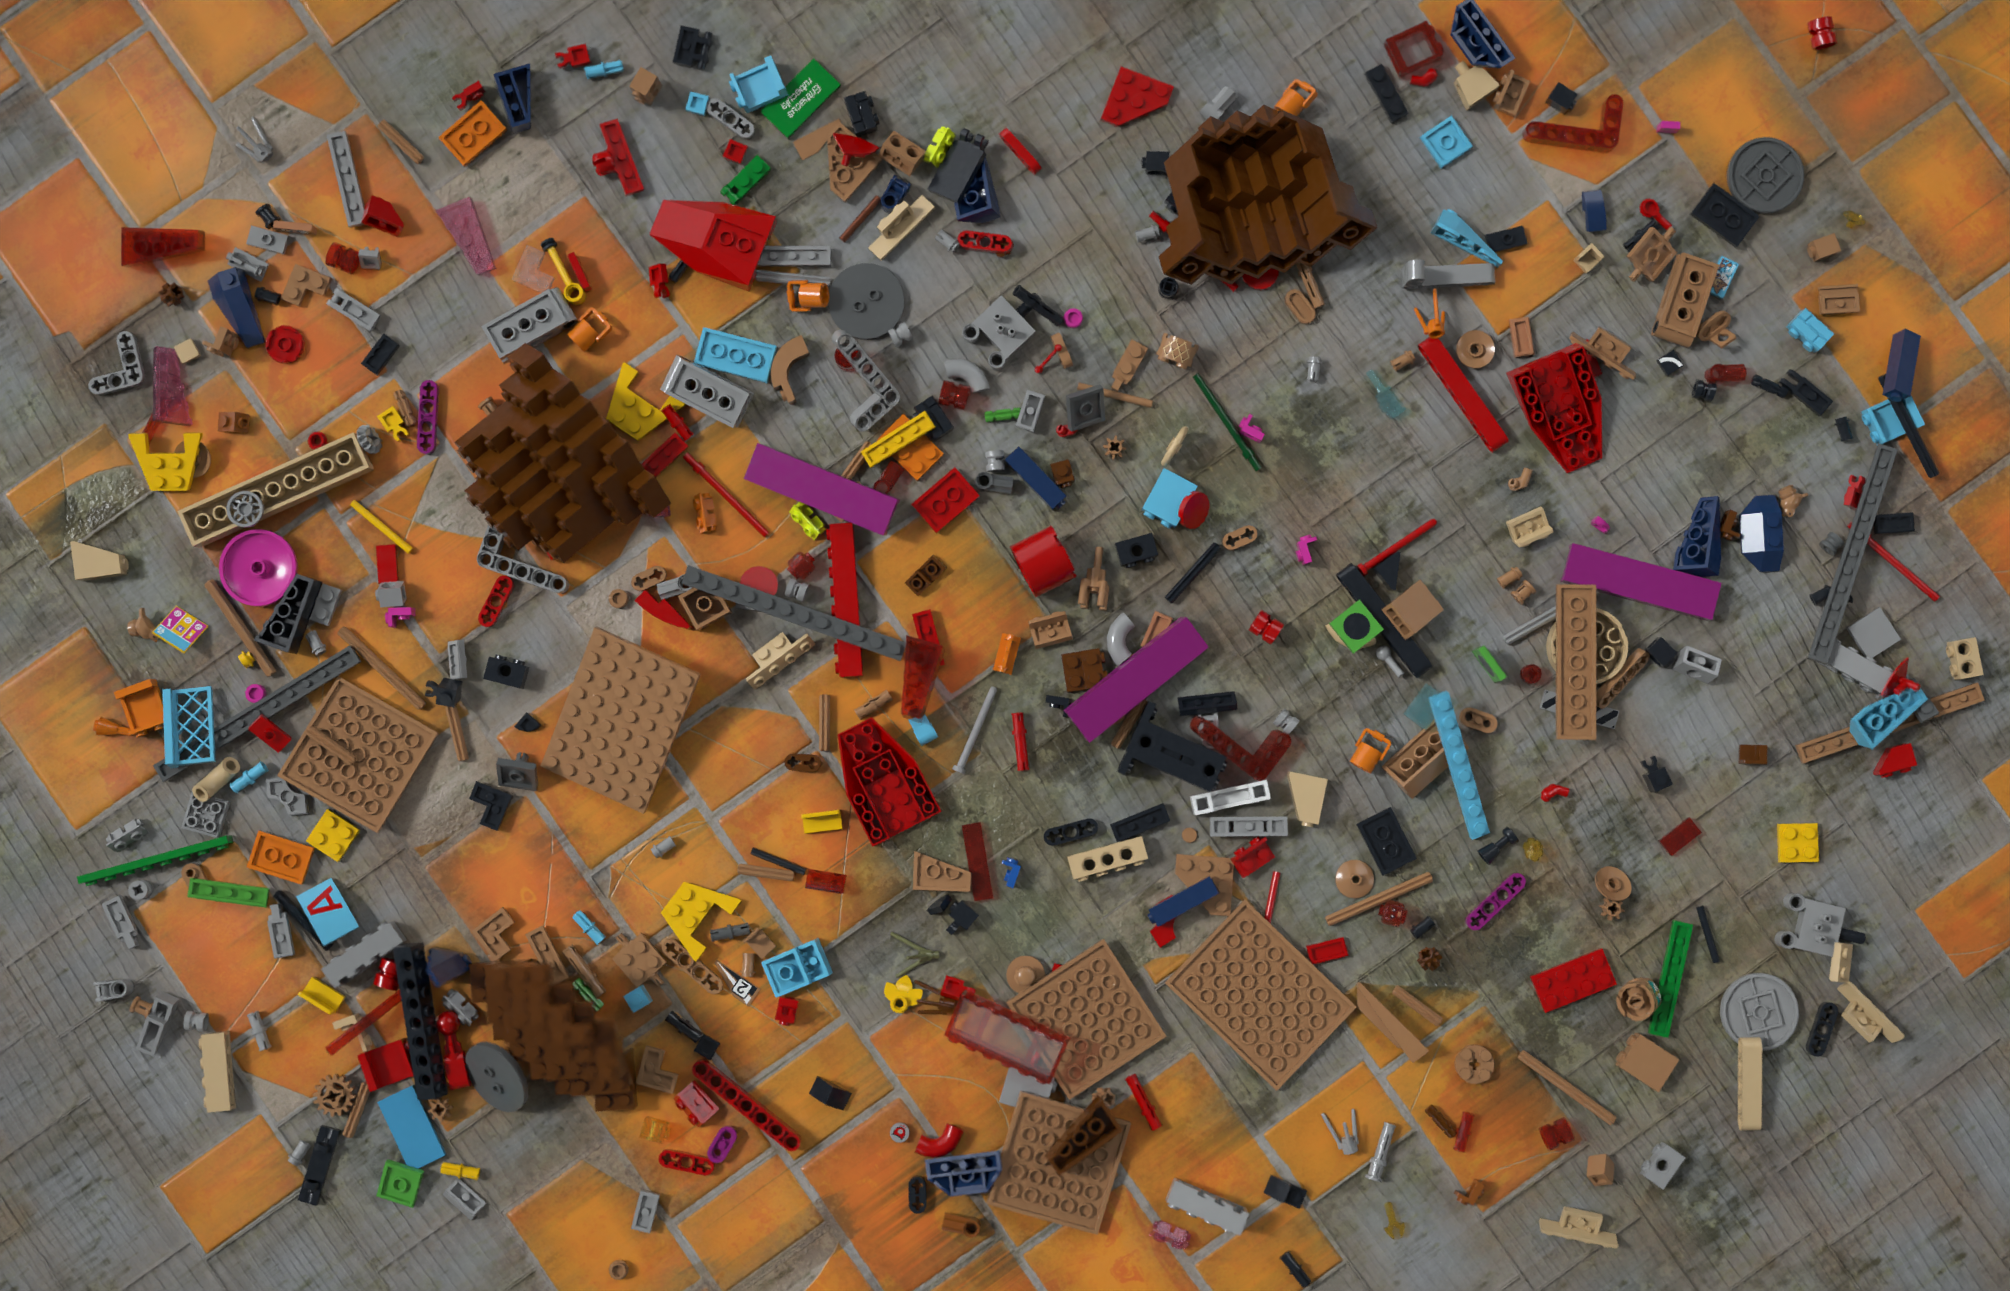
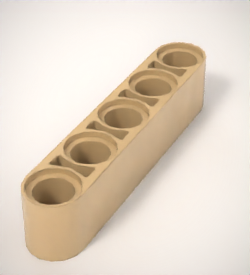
M1739 1037L1738 1127L1740 1131L1761 1130L1762 1041L1760 1037Z

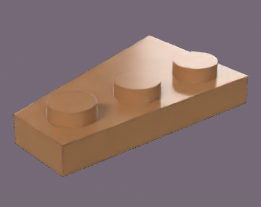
M914 851L913 890L971 892V872Z

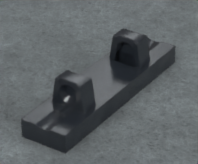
M325 1125L320 1126L298 1201L314 1206L318 1205L341 1130ZM311 1179V1180L318 1181V1182H317V1183H311V1182H309V1180Z

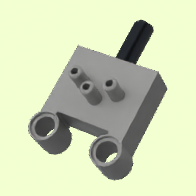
M1001 295L975 321L963 327V339L967 343H975L979 339V332L981 331L999 350L990 354L988 362L992 370L1000 371L1005 367L1006 361L1036 334V331L1024 319L1032 308L1026 307L1023 302L1015 310ZM973 329L976 332L975 337L968 338L965 335L966 331ZM1000 357L1002 363L996 366L992 363V359Z
M1789 893L1784 897V906L1789 910L1799 911L1794 933L1784 930L1776 933L1775 943L1779 947L1786 949L1797 948L1833 957L1835 942L1838 943L1839 939L1864 944L1866 934L1842 928L1846 908L1806 899L1803 895ZM1794 897L1798 899V904L1795 907L1791 904V900ZM1785 935L1789 936L1787 944H1784L1782 941Z

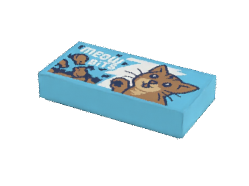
M1721 256L1717 262L1719 267L1710 294L1723 299L1739 264Z

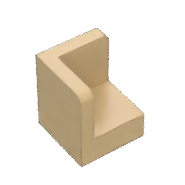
M1591 243L1573 261L1586 274L1604 258V255Z

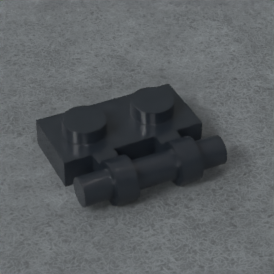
M681 25L673 64L692 68L693 61H698L697 69L704 71L706 64L709 62L708 53L713 44V33L706 31L704 38L699 37V29ZM697 44L702 45L701 54L695 53Z

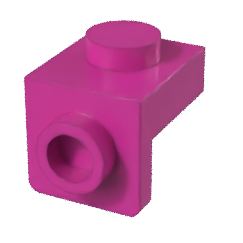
M1311 535L1303 536L1296 543L1298 548L1296 556L1298 562L1302 561V565L1312 562L1307 544L1316 542L1317 537H1311Z

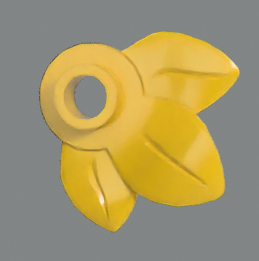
M908 975L901 977L896 985L890 982L885 984V997L890 1000V1007L895 1013L905 1012L909 1006L917 1004V999L922 998L923 990L912 989V982ZM897 1000L903 1001L902 1007L896 1005Z

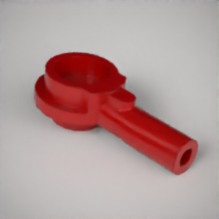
M1645 199L1641 202L1639 210L1642 216L1646 218L1653 217L1666 231L1672 226L1659 213L1660 208L1655 200Z

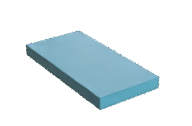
M703 327L694 363L705 368L768 384L777 346Z

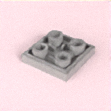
M1880 607L1846 628L1865 658L1866 656L1873 658L1901 640Z
M192 792L181 828L219 838L231 801L212 796L206 802H202Z

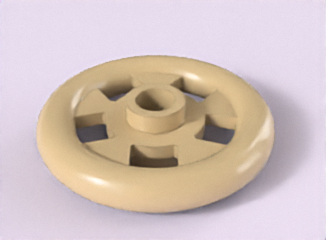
M1183 426L1176 438L1173 437L1161 461L1162 466L1166 467L1173 456L1179 452L1183 445L1181 443L1189 431L1188 427Z

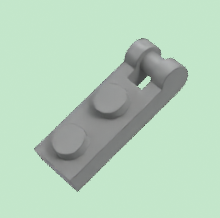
M336 288L333 292V297L331 300L328 299L326 304L372 332L381 315ZM342 298L344 299V301L340 306L338 305V302Z

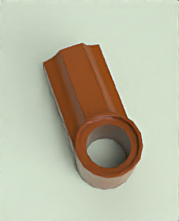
M945 1212L942 1230L963 1234L969 1238H974L979 1234L981 1222L978 1218H969ZM974 1223L977 1226V1230L974 1232L969 1231L967 1224Z

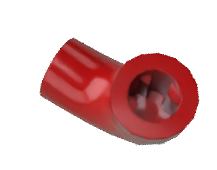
M946 1123L942 1135L938 1138H929L921 1134L914 1153L931 1158L946 1156L957 1147L965 1130Z

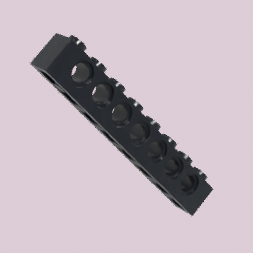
M406 943L394 947L393 953L417 1099L435 1100L447 1095L448 1090L438 1028L436 1026L429 974L426 971L427 961L424 943Z

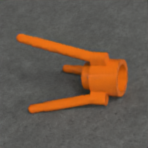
M1434 288L1435 319H1431L1428 325H1426L1416 307L1414 311L1423 327L1424 334H1428L1432 339H1438L1445 334V311L1441 312V320H1439L1437 289Z

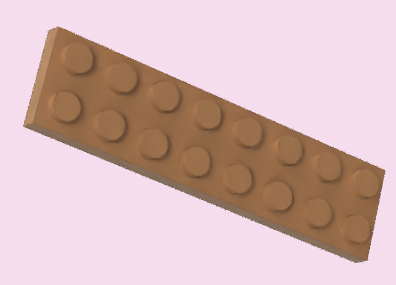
M1556 585V740H1596V585Z

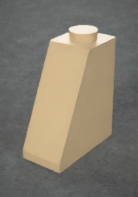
M75 541L70 542L75 580L86 581L127 575L129 564L124 555Z
M1288 771L1287 777L1297 820L1302 821L1303 826L1313 827L1314 824L1319 825L1328 779Z

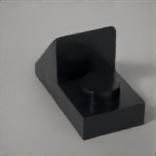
M1270 1175L1263 1193L1281 1203L1285 1202L1300 1209L1307 1190Z

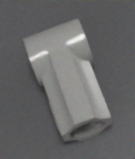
M1225 86L1212 101L1207 102L1201 109L1200 114L1206 119L1212 116L1220 120L1225 114L1226 109L1236 100L1237 95L1231 88Z
M684 575L657 584L661 600L683 594L693 587L687 589L683 587L682 580Z

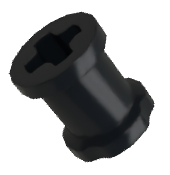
M269 203L259 207L255 212L264 221L266 229L273 228L275 220L281 221L280 217L273 213Z

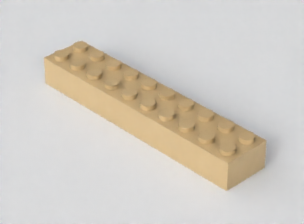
M353 432L177 512L192 546L201 548L246 528L232 523L227 515V503L237 492L249 491L260 497L264 505V513L261 520H264L369 473L374 468L367 452L359 444L357 434ZM244 495L238 496L236 500H240L242 502V498ZM253 497L252 503H258L256 498ZM231 506V514H232V517H233L234 513H235L237 510H235V509ZM254 506L253 508H254V510H257V509H259L260 507H259V506ZM259 512L252 513L255 515V519L257 518ZM244 518L243 520L238 522L241 524H248Z

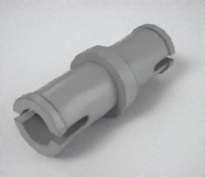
M259 1011L248 1014L247 1017L253 1030L251 1033L252 1036H255L259 1052L271 1048L266 1034L267 1028L263 1026Z

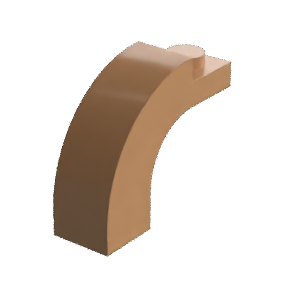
M802 335L791 339L778 350L771 367L773 387L775 391L780 388L783 389L780 391L784 402L788 400L790 405L797 401L788 381L789 370L795 362L810 356Z

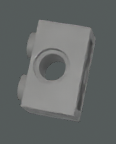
M1686 645L1676 654L1673 670L1708 684L1718 676L1722 659Z
M1661 1142L1653 1148V1155L1650 1159L1645 1160L1642 1164L1640 1174L1664 1190L1685 1157ZM1660 1160L1665 1162L1662 1169L1657 1168V1163Z

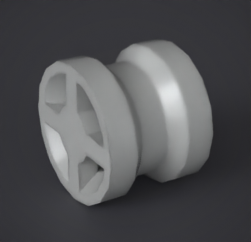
M146 880L134 881L129 886V895L136 900L146 899L152 894V885Z

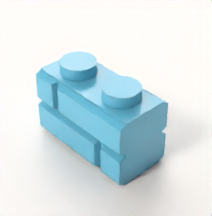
M1807 308L1801 310L1786 326L1789 329L1788 333L1790 336L1800 339L1803 342V347L1807 351H1813L1814 353L1819 351L1834 335Z

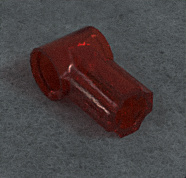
M1715 364L1704 373L1705 380L1708 383L1715 384L1718 382L1745 381L1747 375L1744 364ZM1713 370L1718 372V378L1714 377Z
M891 460L880 478L874 483L873 489L877 490L880 484H885L887 486L885 494L890 495L892 488L905 469Z

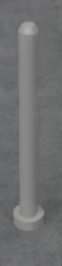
M992 686L989 689L957 766L954 765L952 770L965 774L966 770L964 767L996 695L997 688Z

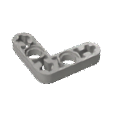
M122 331L118 334L117 345L123 370L92 378L88 384L89 390L92 393L105 395L140 386L145 382V372L134 334L128 331ZM125 336L131 338V340L128 341V346L126 343L123 342V340H125ZM133 353L136 356V360L134 363L129 364L126 358L129 354ZM129 367L134 368L135 373L140 375V377H137V381L131 378L134 376V371L129 369ZM119 376L122 379V383L120 386L115 387L112 381L115 377ZM97 382L100 384H108V386H101L100 391L95 389V386H97Z

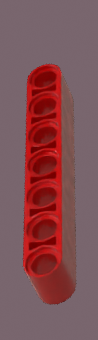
M1428 337L1417 345L1419 351L1486 447L1493 453L1508 443V437L1439 338L1432 339Z
M700 1059L693 1065L692 1073L697 1079L788 1151H796L799 1148L802 1138L798 1132L706 1059ZM704 1064L707 1069L706 1073H699L697 1065ZM713 1076L721 1078V1085L716 1086L712 1083ZM729 1088L735 1089L737 1096L734 1098L729 1097L727 1090ZM743 1101H750L752 1108L750 1110L744 1109L742 1106ZM758 1113H765L767 1120L765 1122L759 1121L757 1118ZM780 1125L782 1133H774L772 1126ZM795 1137L797 1145L790 1146L787 1138Z

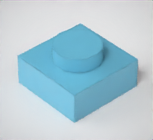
M690 91L685 110L705 116L706 106L710 99L709 96Z

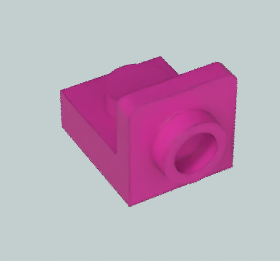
M1249 414L1247 418L1243 417L1238 426L1242 428L1240 434L1260 443L1265 435L1262 433V429L1255 425L1248 426L1253 415Z
M388 608V612L385 614L386 624L390 628H396V617H398V620H410V616H415V608Z

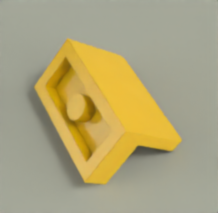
M841 810L801 814L804 833L843 829Z
M314 976L311 977L304 990L298 993L300 997L329 1015L335 1014L346 998L345 995Z

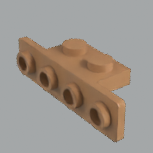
M1600 326L1589 341L1571 332L1569 339H1571L1572 344L1578 343L1584 346L1591 357L1602 359L1605 366L1611 369L1614 367L1619 370V374L1622 377L1635 379L1636 372L1621 363L1630 351V345Z

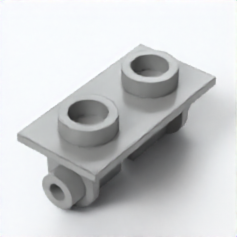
M237 247L234 248L233 253L229 252L226 256V259L229 260L228 265L244 269L245 274L259 281H262L269 266L268 263Z
M140 818L133 819L124 825L126 832L119 828L108 834L106 846L115 852L123 850L130 843L141 839L149 831L142 827L144 823Z
M451 989L447 993L448 998L445 995L443 996L442 1005L448 1011L455 1012L462 1025L466 1024L470 1027L471 1019L475 1021L480 1015L469 1002L463 1007L461 1004L466 999L457 990Z

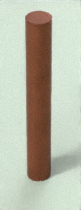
M878 195L870 201L839 237L841 241L845 243L881 202V198Z

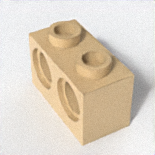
M1976 637L1947 642L1946 654L1950 657V673L1954 680L1984 675ZM1960 644L1964 647L1963 654H1960L1958 651ZM1964 663L1968 666L1967 673H1964L1962 670Z

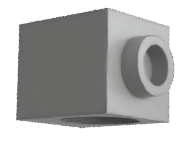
M404 581L380 583L375 591L376 600L380 602V607L404 606L407 599Z

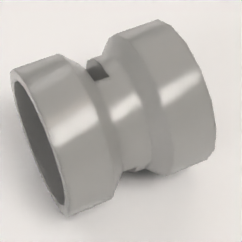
M905 322L901 323L897 329L892 328L888 331L896 348L901 346L903 341L913 339Z
M1003 450L985 452V458L988 461L986 465L987 472L1005 470Z
M791 578L787 585L785 596L795 597L798 601L803 602L808 592L809 584L798 583L796 579Z
M1284 708L1273 721V724L1281 727L1283 732L1289 735L1300 720L1290 716L1289 711Z
M187 1011L183 1022L184 1030L191 1031L196 1029L198 1032H205L209 1022L208 1013L201 1012L196 1014L194 1011Z

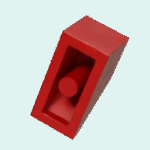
M373 195L370 197L365 205L361 223L398 237L404 228V223L391 203Z

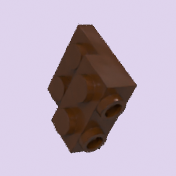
M1099 648L1061 654L1067 692L1091 689L1107 676V671H1103L1102 663H1105L1104 652H1100Z

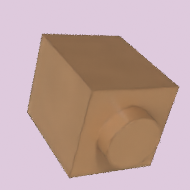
M1835 233L1813 240L1807 244L1808 254L1813 258L1814 262L1833 256L1841 251Z

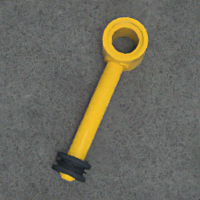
M548 238L544 240L540 245L544 252H549L566 285L564 289L565 298L572 305L578 306L583 304L586 299V293L579 284L572 282L555 249L557 247L555 239ZM578 290V297L571 298V293Z

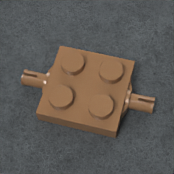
M1650 227L1628 253L1627 258L1635 267V270L1629 276L1631 281L1635 282L1643 274L1648 281L1653 282L1676 255L1677 252L1672 248L1669 241L1676 233L1672 227H1669L1664 235L1660 234L1655 228Z
M622 933L619 934L616 939L623 947L612 958L637 988L650 979L660 987L664 982L657 973L667 963L665 958L643 933L631 941H628Z

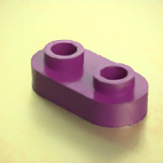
M723 1126L718 1131L707 1151V1156L712 1162L720 1163L726 1158L737 1139L735 1128ZM729 1132L731 1138H725L724 1133ZM720 1149L721 1155H716L714 1150Z

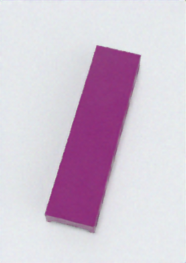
M759 443L756 445L744 476L745 480L883 536L887 535V530L897 504L900 502V499Z
M1575 543L1569 545V553L1563 576L1560 582L1567 584L1596 585L1597 592L1705 621L1713 619L1722 584L1721 582Z
M1180 617L1063 711L1076 725L1085 740L1090 743L1209 647L1188 618Z

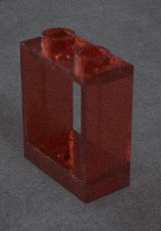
M1428 21L1422 22L1385 40L1383 46L1399 78L1440 60L1443 56V46L1440 42H1437L1435 30L1432 25H1429ZM1422 32L1433 56L1407 67L1397 43Z

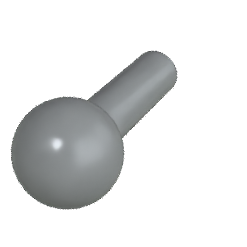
M1380 646L1376 651L1377 658L1385 661L1398 678L1401 677L1404 672L1391 657V649L1388 646Z

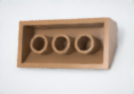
M1435 719L1381 766L1411 799L1449 767ZM1463 739L1465 749L1468 750L1469 747Z

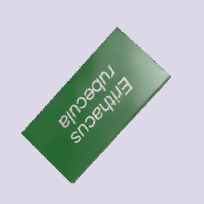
M813 58L785 86L788 95L767 104L760 112L789 139L830 98L841 84Z

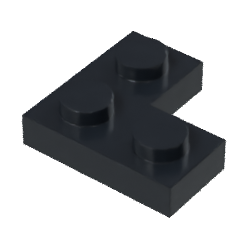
M476 781L469 799L486 806L480 825L499 831L513 795Z

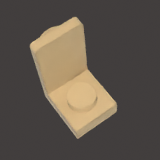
M359 1013L332 1022L335 1030L341 1028L342 1031L353 1028L352 1024H354L363 1052L371 1050L372 1040L368 1034L366 1035L364 1029L366 1023Z

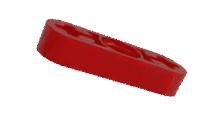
M1005 128L999 133L1002 141L1033 175H1036L1042 169L1037 160L1009 129Z
M968 230L962 231L958 235L959 245L966 250L1007 254L1013 248V243L1007 235ZM966 236H969L971 240H976L977 246H974L975 243L973 241H968L967 244H965L962 239H965ZM989 238L991 241L990 245L982 247L980 245L981 239ZM994 239H996L997 243H1003V240H1006L1007 244H1009L1004 249L998 244H995V248H993Z
M503 575L497 578L478 615V621L482 626L492 627L496 624L514 588V581L511 577ZM507 579L509 587H505L502 591L503 593H506L505 596H503L500 593H496V590L501 591L503 587L500 584L501 581H506ZM494 596L501 598V604L498 607H494L491 604V599ZM489 606L491 609L497 610L496 614L492 612L490 615L492 621L485 624L483 616L489 615L490 610H487Z
M665 1149L659 1155V1163L665 1168L704 1176L711 1174L715 1168V1163L702 1155L673 1149ZM669 1153L671 1158L676 1159L677 1155H680L677 1162L678 1166L674 1165L676 1161L673 1160L666 1163V1159L663 1156ZM684 1157H689L692 1160V1165L688 1168L684 1167L681 1163ZM696 1159H699V1164H704L707 1161L708 1165L711 1166L707 1171H704L702 1166H697V1170L693 1169Z

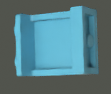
M771 55L765 57L766 63L737 76L733 73L729 74L732 79L729 81L733 92L736 91L739 96L736 97V101L740 108H744L746 113L788 95Z
M1912 396L1903 399L1915 426L1919 428L1925 425ZM1889 399L1861 411L1862 421L1868 426L1871 432L1870 437L1877 445L1884 444L1906 433Z
M1164 468L1142 508V511H1144L1143 515L1152 520L1154 518L1161 520L1160 524L1169 529L1171 527L1175 528L1180 520L1178 511L1183 498L1186 495L1192 494L1190 492L1195 491L1198 486Z

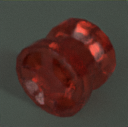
M1534 664L1526 665L1520 671L1521 680L1527 684L1538 682L1542 676L1541 669Z

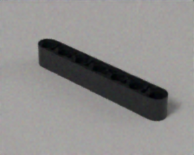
M1352 563L1336 574L1340 583L1355 602L1360 600L1384 630L1380 634L1417 679L1433 667L1413 639L1409 637L1405 640L1382 611L1386 605Z

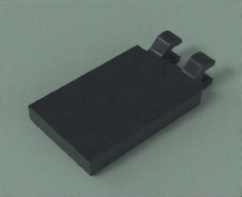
M962 128L960 131L959 141L954 139L928 187L931 193L958 204L962 202L987 155L984 149L989 143L980 134L976 135L974 144L970 143L974 135L965 128Z

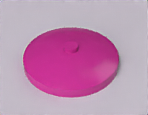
M261 529L248 530L235 536L224 548L219 561V575L226 591L237 601L251 606H267L281 600L284 597V592L298 572L297 558L291 545L280 535Z

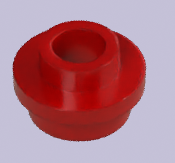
M313 432L308 438V445L313 450L328 443L326 435L322 432ZM320 438L321 443L316 445V439Z

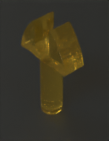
M1386 1202L1384 1207L1389 1224L1387 1227H1383V1229L1395 1240L1392 1233L1395 1226L1399 1229V1235L1402 1238L1405 1223L1397 1222L1392 1203Z

